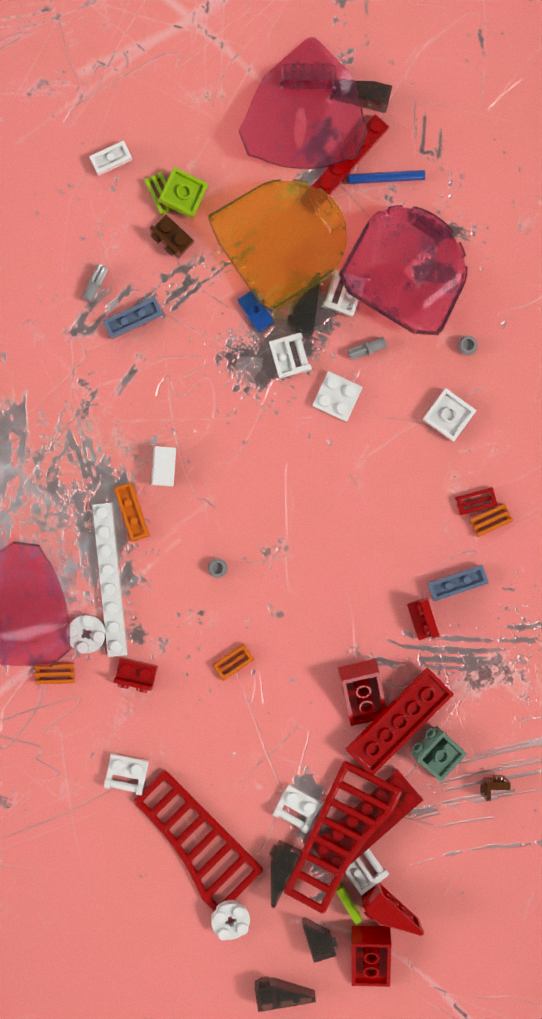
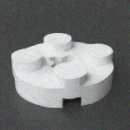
M81 615L70 623L67 629L68 641L76 651L92 653L104 644L106 638L105 625L96 616ZM84 629L87 631L91 630L90 639L82 636Z
M236 900L221 902L211 915L213 931L220 940H233L248 932L250 924L249 912L245 905L238 903ZM228 917H232V919H235L232 923L226 922L228 921Z

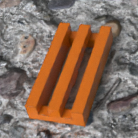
M502 504L469 519L477 537L513 521L509 510L506 508V504ZM501 509L503 510V513L476 525L475 521ZM502 517H506V520L501 521L493 526H490L482 531H479L478 529Z
M243 643L212 666L222 681H224L255 659ZM242 649L244 650V653L233 659L231 662H229L222 668H218L220 664H222L223 662L237 654ZM245 656H248V659L246 661H244L243 663H241L240 665H238L237 667L223 675V671L231 667L233 664H235Z
M74 663L35 665V685L75 682ZM70 668V671L40 672V669ZM70 676L69 679H41V677Z

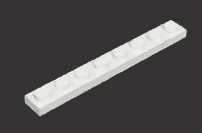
M94 504L92 508L108 657L128 655L113 504Z

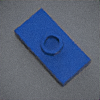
M251 290L237 300L258 333L274 323L273 318L254 290Z

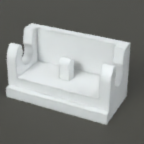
M153 447L151 485L174 486L176 448Z

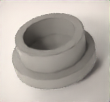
M465 336L458 342V349L463 355H471L477 349V341L471 336Z
M214 559L209 563L208 571L213 577L220 578L226 574L227 564L222 559Z

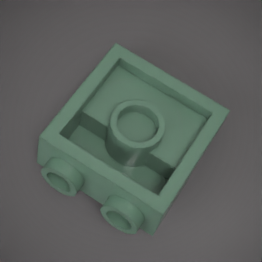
M436 726L426 732V738L422 742H417L413 746L411 755L442 782L467 753Z

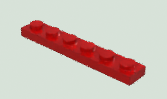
M374 114L302 196L300 202L311 212L315 213L386 133L389 126Z

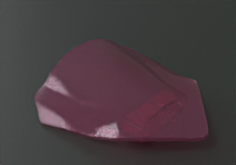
M313 37L303 41L264 75L238 131L248 156L277 166L295 169L325 168L356 158L367 136L366 124L354 76L319 40Z
M13 541L0 550V665L52 667L71 650L69 617L64 594L58 577L40 545Z

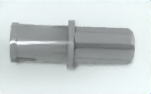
M102 264L97 265L91 279H88L89 283L81 297L93 303L99 287L102 288L101 283L108 271L107 267Z
M384 337L370 342L364 341V344L349 349V356L351 360L365 355L371 356V353L387 348Z

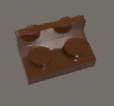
M167 215L155 226L152 225L149 228L152 233L150 236L158 244L162 242L166 246L164 249L172 257L176 255L180 258L194 243V240Z

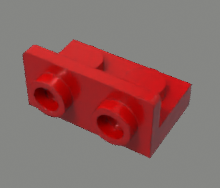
M423 598L408 603L407 607L417 638L422 640L428 637L432 639L440 637L428 599Z
M120 658L113 683L118 684L117 686L120 688L128 689L130 686L136 688L138 692L147 693L153 689L158 666Z

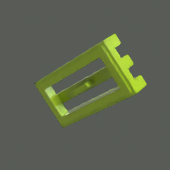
M159 172L158 175H153L149 179H144L160 214L163 215L174 209L166 205V208L162 209L151 186V183L154 182L161 196L162 189L157 180L161 179L164 187L167 182L162 172Z
M340 882L336 893L357 925L362 922L361 913L342 882Z

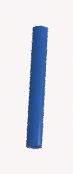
M425 170L348 174L349 184L425 180Z

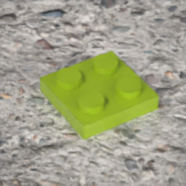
M174 167L158 202L193 219L209 184Z

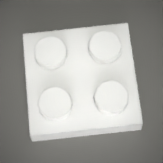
M328 371L312 407L347 422L363 387Z
M445 388L422 420L454 442L477 410Z

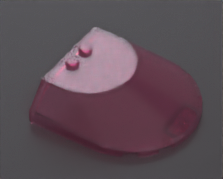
M403 205L388 207L387 210L377 212L370 218L338 274L348 294L413 334L439 335L443 331L465 285L468 266H465L464 257L466 256L461 242L457 243L452 235L454 231L447 223L425 209L416 206L410 209L403 208Z

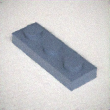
M153 297L103 322L111 339H114L164 315L156 298Z
M479 565L428 582L427 585L435 602L488 584L489 582L483 565Z

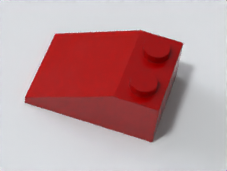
M372 659L338 667L350 725L354 726L374 721L386 709L381 676L376 660Z
M380 882L362 895L364 914L371 921L375 920L381 925L423 936L424 931L419 918Z
M352 926V986L390 987L392 948L390 927Z

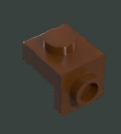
M493 775V778H484L483 783L480 785L481 795H483L486 801H491V790H511V782L503 775Z

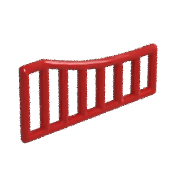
M344 761L288 879L284 893L324 914L353 858L375 830L393 813L402 794V789L348 761ZM347 770L392 792L393 795L389 803L387 804L344 782L343 779ZM340 788L383 810V812L376 819H373L334 798ZM332 806L369 825V827L361 835L326 816ZM322 824L356 842L348 851L318 835ZM314 842L343 856L344 860L338 868L310 853ZM308 860L334 874L335 876L330 885L301 871L305 861ZM298 878L326 893L321 904L293 889Z
M163 770L143 790L142 796L138 795L134 799V804L152 821L173 846L185 864L202 900L213 911L217 909L218 904L211 896L245 862L254 870L223 901L235 900L263 872V867L168 771ZM165 780L172 789L150 809L143 801ZM179 794L186 802L163 823L157 814ZM192 807L199 816L176 838L169 829ZM206 821L213 829L187 855L181 844ZM219 834L227 843L197 872L192 861ZM233 848L240 857L206 890L201 879Z

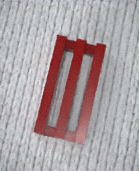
M493 487L455 497L460 516L498 506ZM490 492V496L461 503L462 499ZM492 499L490 504L463 510L465 506Z

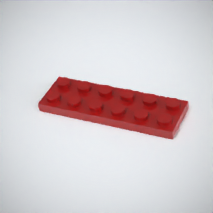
M427 667L345 748L346 751L369 773L374 775L454 694Z
M399 770L395 771L385 780L402 789V794L393 813L368 838L353 858L351 864L424 800ZM378 786L369 795L388 804L393 793ZM364 800L354 808L373 819H376L383 812V810ZM348 814L338 822L361 835L369 827V825ZM332 828L322 836L348 851L356 842ZM316 842L312 846L321 859L338 868L344 860L343 856Z

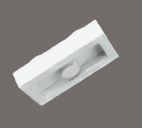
M124 140L89 156L98 176L133 160Z

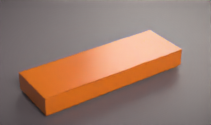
M129 482L114 487L131 542L149 537L150 534L133 483Z

